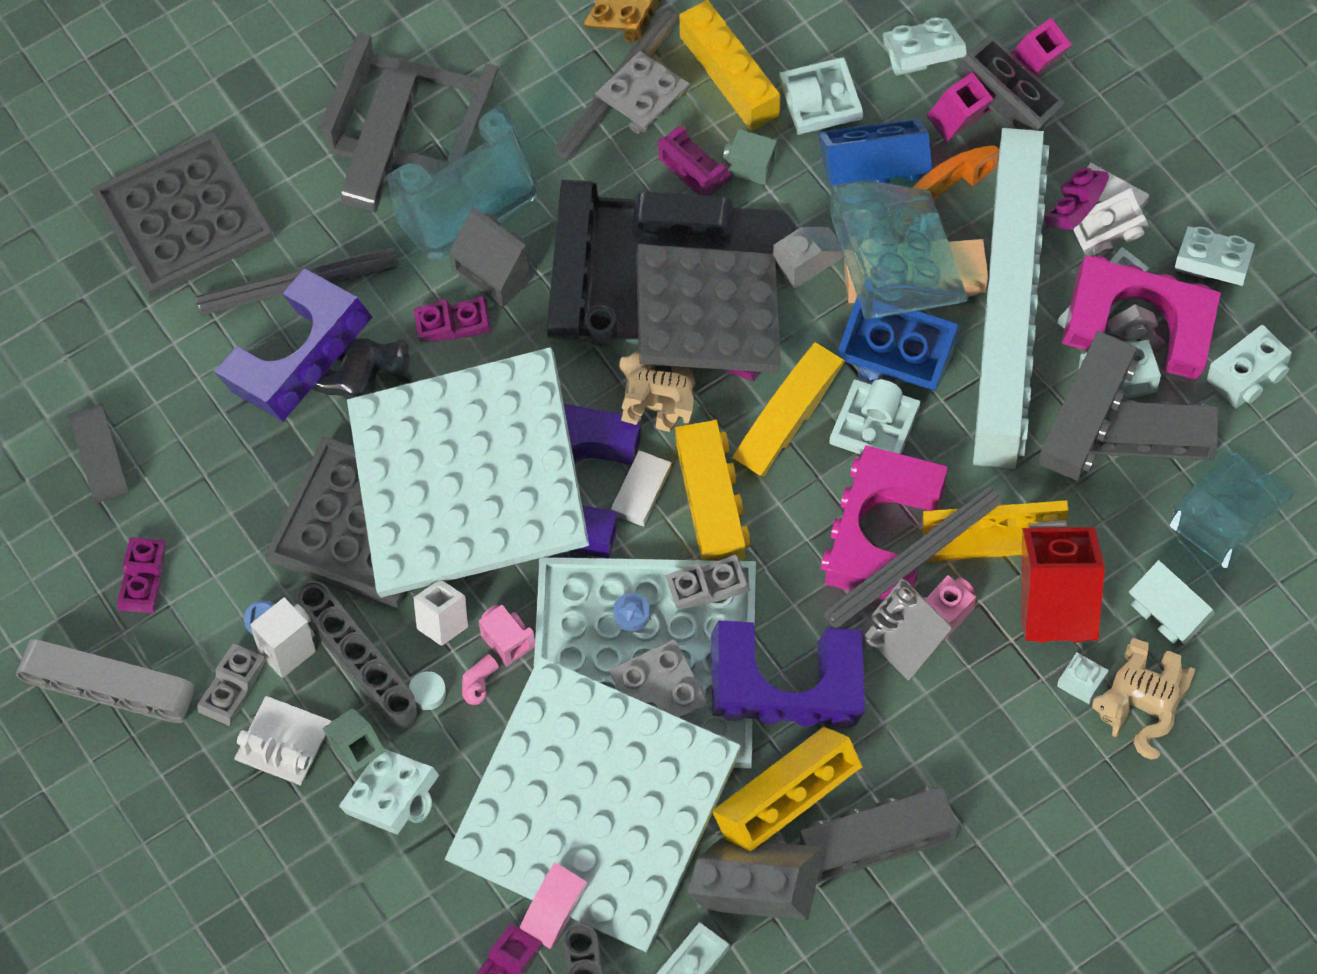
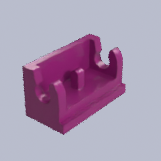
M678 126L667 136L658 140V159L697 195L711 196L732 179V174L728 171L729 167L725 163L719 165L690 139L684 126Z

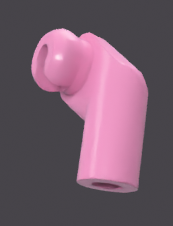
M489 654L463 674L462 696L468 704L478 705L485 700L487 695L485 679L499 668L497 662Z

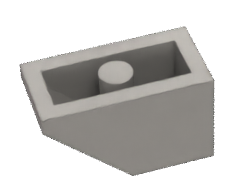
M801 227L774 244L773 257L775 258V268L793 289H796L844 258L845 250L848 249L829 227Z

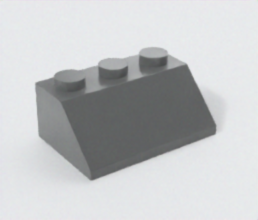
M991 34L968 52L955 70V73L961 80L972 72L976 75L993 98L988 107L995 113L1001 114L1011 124L1012 129L1041 131L1065 104L1058 95Z
M720 838L697 858L688 894L706 911L808 921L825 849L817 846L763 842L753 851L749 852L726 841L725 838Z

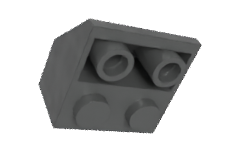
M474 207L467 216L449 252L451 267L455 273L504 308L530 282L527 244L518 234L514 232L510 234L503 229L494 216L489 213L483 214Z

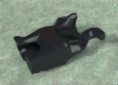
M355 338L337 359L342 361L339 371H333L330 367L314 385L312 390L327 395H340L346 400L373 393L372 388L375 377L380 369L405 382L411 383L412 377L408 373L410 364L409 345L403 340L382 345L368 338Z

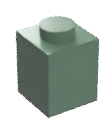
M738 129L734 141L728 140L723 154V159L727 160L728 171L732 176L766 186L777 160V140Z
M353 708L322 728L337 756L354 772L385 752L370 723Z

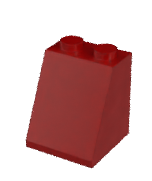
M1095 527L1022 528L1021 623L1025 641H1035L1038 643L1072 641L1079 643L1098 640L1105 565Z

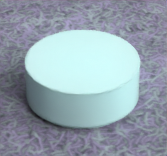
M434 672L419 673L414 676L409 684V689L415 698L416 707L422 710L435 709L445 700V683Z

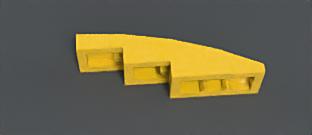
M814 342L768 402L732 458L758 475L765 477L782 448L787 449L805 419L809 420L845 360Z

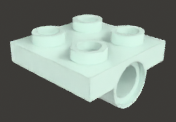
M931 18L926 20L924 24L915 26L902 25L895 27L890 32L883 33L884 45L889 51L891 65L896 76L924 70L927 68V65L964 57L967 54L964 41L947 18Z
M844 57L779 73V80L798 135L863 119V110Z
M1188 226L1177 256L1175 271L1203 279L1210 277L1243 286L1255 244L1248 242L1240 236L1227 237L1216 234L1205 227L1193 228Z
M854 379L831 433L830 444L861 455L865 445L901 454L920 409L921 401L902 395V390L887 380H875L871 385Z
M384 749V753L368 764L339 807L347 815L398 835L407 821L420 823L428 816L432 807V798L428 791L439 774L429 765Z

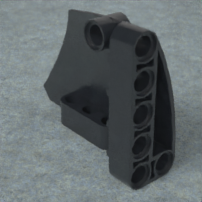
M562 179L548 310L547 337L587 340L600 347L608 346L614 340L639 339L636 265L638 244L772 254L774 244L790 235L796 227L782 210L734 208L732 200L721 196L642 192L635 195L634 199L605 198L598 195L597 183H593V181ZM600 321L610 324L603 330L593 327L595 323Z

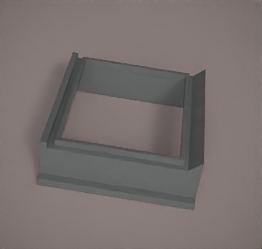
M358 32L318 128L320 133L326 134L329 153L350 159L353 158L358 140L343 135L371 68L383 70L385 67L417 73L420 80L474 93L447 161L398 150L392 169L457 185L461 165L491 89L493 90L499 67L485 63L480 78L392 58L373 53L371 35Z

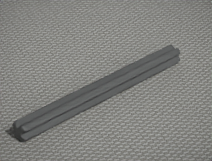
M664 9L607 82L639 51L651 58L678 24V15L670 9ZM595 96L555 146L556 155L565 161L570 160L612 106Z
M388 247L305 269L332 283L396 267L398 259L395 249ZM303 269L198 295L196 297L198 311L200 315H206L281 296Z
M992 487L985 488L824 612L828 623L834 628L841 627L897 584L901 578H905L994 510L1002 502L998 492Z

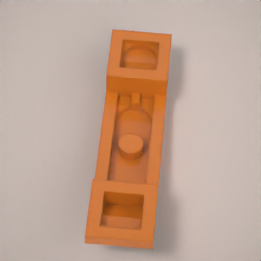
M992 145L963 152L939 164L922 177L900 205L894 220L892 241L898 245L909 236L913 221L918 216H923L924 208L964 178L973 187L994 171L998 166L999 149Z

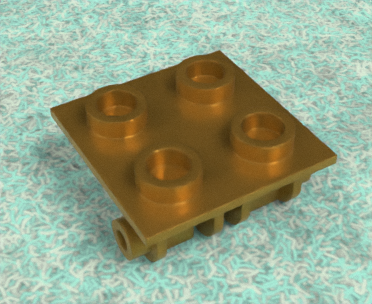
M597 0L583 26L585 28L622 30L624 32V39L629 43H635L643 36L646 28L644 25L650 24L651 18L655 15V10L662 0Z

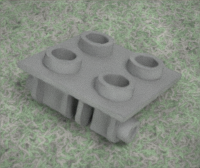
M639 51L595 93V96L630 118L632 122L629 123V127L633 132L639 134L641 131L646 132L648 126L655 119H659L662 116V112L665 113L673 101L679 100L682 97V93L690 86V83Z
M901 578L860 630H862V646L867 650L875 647L910 681L952 631L953 627L904 578Z
M675 639L609 669L619 692L678 718L708 705Z

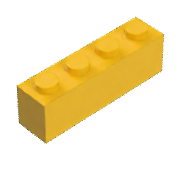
M705 0L679 14L680 38L752 132L780 117L779 92L712 4Z
M717 420L675 427L676 448L701 560L720 561L736 554L740 561H745V547H751V541L747 525L741 526L739 516L744 515L743 504L740 494L734 495L731 485L736 484L737 481L733 463H726L724 453H729L726 432H719Z
M823 727L717 806L712 812L725 840L751 852L862 768V765L848 736Z

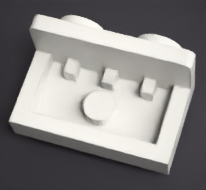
M1130 188L1095 205L1073 230L1086 256H1103L1113 250L1112 245L1124 239L1126 242H1131L1145 234L1144 230L1149 228V225Z

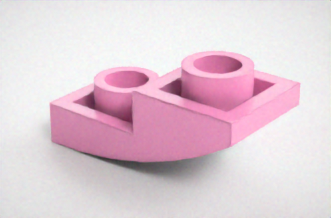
M554 862L537 891L519 929L536 938L548 948L553 949L571 919L569 915L588 882Z

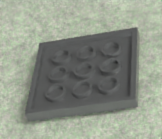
M214 132L91 188L97 204L150 298L274 240L272 230Z
M638 244L636 265L639 364L779 373L781 357L776 268L773 254Z
M323 436L265 554L266 562L398 608L405 592L381 598L376 591L355 449L353 446Z

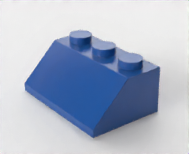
M918 118L818 132L826 177L830 185L836 186L837 189H851L857 186L856 183L870 181L872 185H882L889 183L890 178L903 177L904 180H918L932 170L929 132Z
M858 292L837 356L847 363L936 391L951 363L961 330L957 323Z

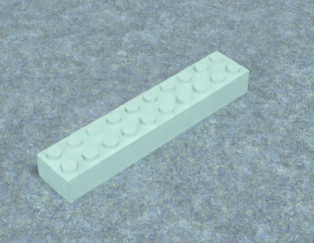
M1002 128L973 465L1015 469L1017 456H1024L1028 432L1027 416L1031 394L1030 377L1032 376L1033 367L1032 351L1036 328L1034 324L1038 302L1037 285L1039 284L1041 232L1045 209L1044 195L1047 183L1046 166L1048 165L1049 145H1043L1044 131Z

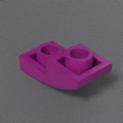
M1083 168L1074 172L1072 178L1060 186L1064 198L1058 200L1054 207L1044 214L1047 228L1073 230L1093 209L1104 191L1109 179L1108 172L1094 171L1091 168Z
M483 296L450 305L445 299L414 308L417 334L420 341L455 340L492 332L488 303Z
M130 537L123 562L124 577L117 600L119 611L154 614L162 578L166 548L165 540Z

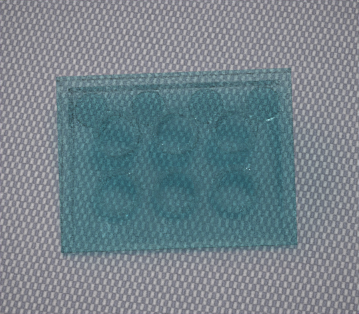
M870 180L832 185L830 215L865 319L967 302L968 297L930 191Z

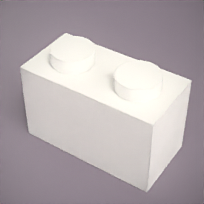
M285 597L250 624L259 654L265 657V661L281 678H284L316 652L312 640L315 634L308 625L311 621L310 617L299 604L293 607Z

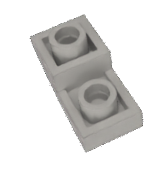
M736 554L705 567H702L698 562L665 575L677 609L710 604L750 591L740 559Z
M233 643L215 669L216 678L198 702V713L231 726L263 668L265 657Z

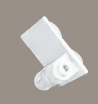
M265 696L248 732L242 730L238 736L237 744L241 746L234 760L302 785L326 736L322 728L332 721Z

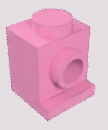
M949 575L927 598L924 597L953 627L946 639L974 610L976 596L973 595L974 589L969 582L963 578H958L955 581ZM949 597L953 602L946 601L945 599Z
M495 605L489 608L479 620L482 638L506 667L535 648V638L530 627L526 629L521 618L515 612L509 614L503 605Z

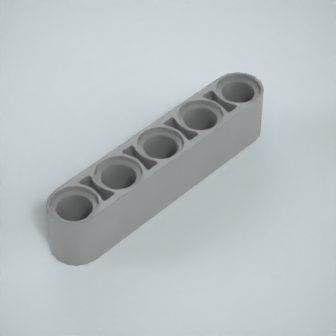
M37 639L29 640L16 671V676L28 684L172 723H182L196 690L194 684L177 676Z

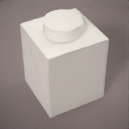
M436 581L414 597L417 629L439 645H444L468 628L465 595L444 581Z

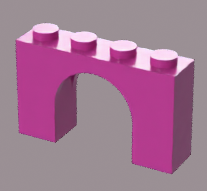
M1050 18L1028 33L1011 53L1032 73L1041 78L1054 67L1072 44L1054 20ZM972 72L948 88L927 114V117L947 143L992 112L988 105L992 102L993 98Z
M1085 256L1077 270L1061 344L1088 351L1096 332L1105 333L1109 310L1113 304L1124 299L1144 300L1162 312L1169 326L1170 337L1163 372L1197 380L1206 367L1221 292L1211 290L1210 287L1204 284H1188L1177 281L1171 275H1155L1144 272L1138 266L1115 264L1102 256Z
M865 445L862 457L855 456L852 464L850 477L855 478L852 488L845 487L840 508L845 509L842 519L836 518L831 532V539H835L833 549H826L822 559L821 570L826 571L825 584L852 591L899 555L879 549L868 542L860 530V521L868 511L886 503H899L927 511L938 510L947 481L948 466ZM919 567L904 578L913 588L916 585ZM897 584L878 597V599L884 600Z

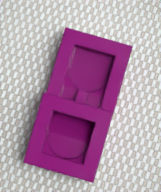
M510 923L491 947L488 959L476 974H525L539 952L542 942Z

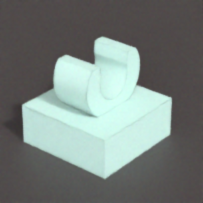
M1076 653L1058 680L1057 687L1090 704L1106 679L1109 670Z

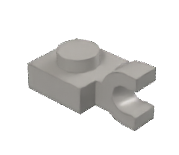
M1136 304L1107 321L1110 332L1128 341L1140 338L1142 341L1149 339L1153 351L1165 345L1164 339L1159 337L1154 329L1159 327L1154 313Z

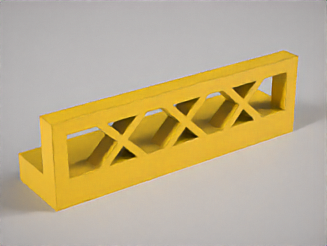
M1066 500L997 506L926 562L1022 555V528H1028V523L1061 520L1066 522L1069 511L1068 502ZM958 509L923 511L922 536Z

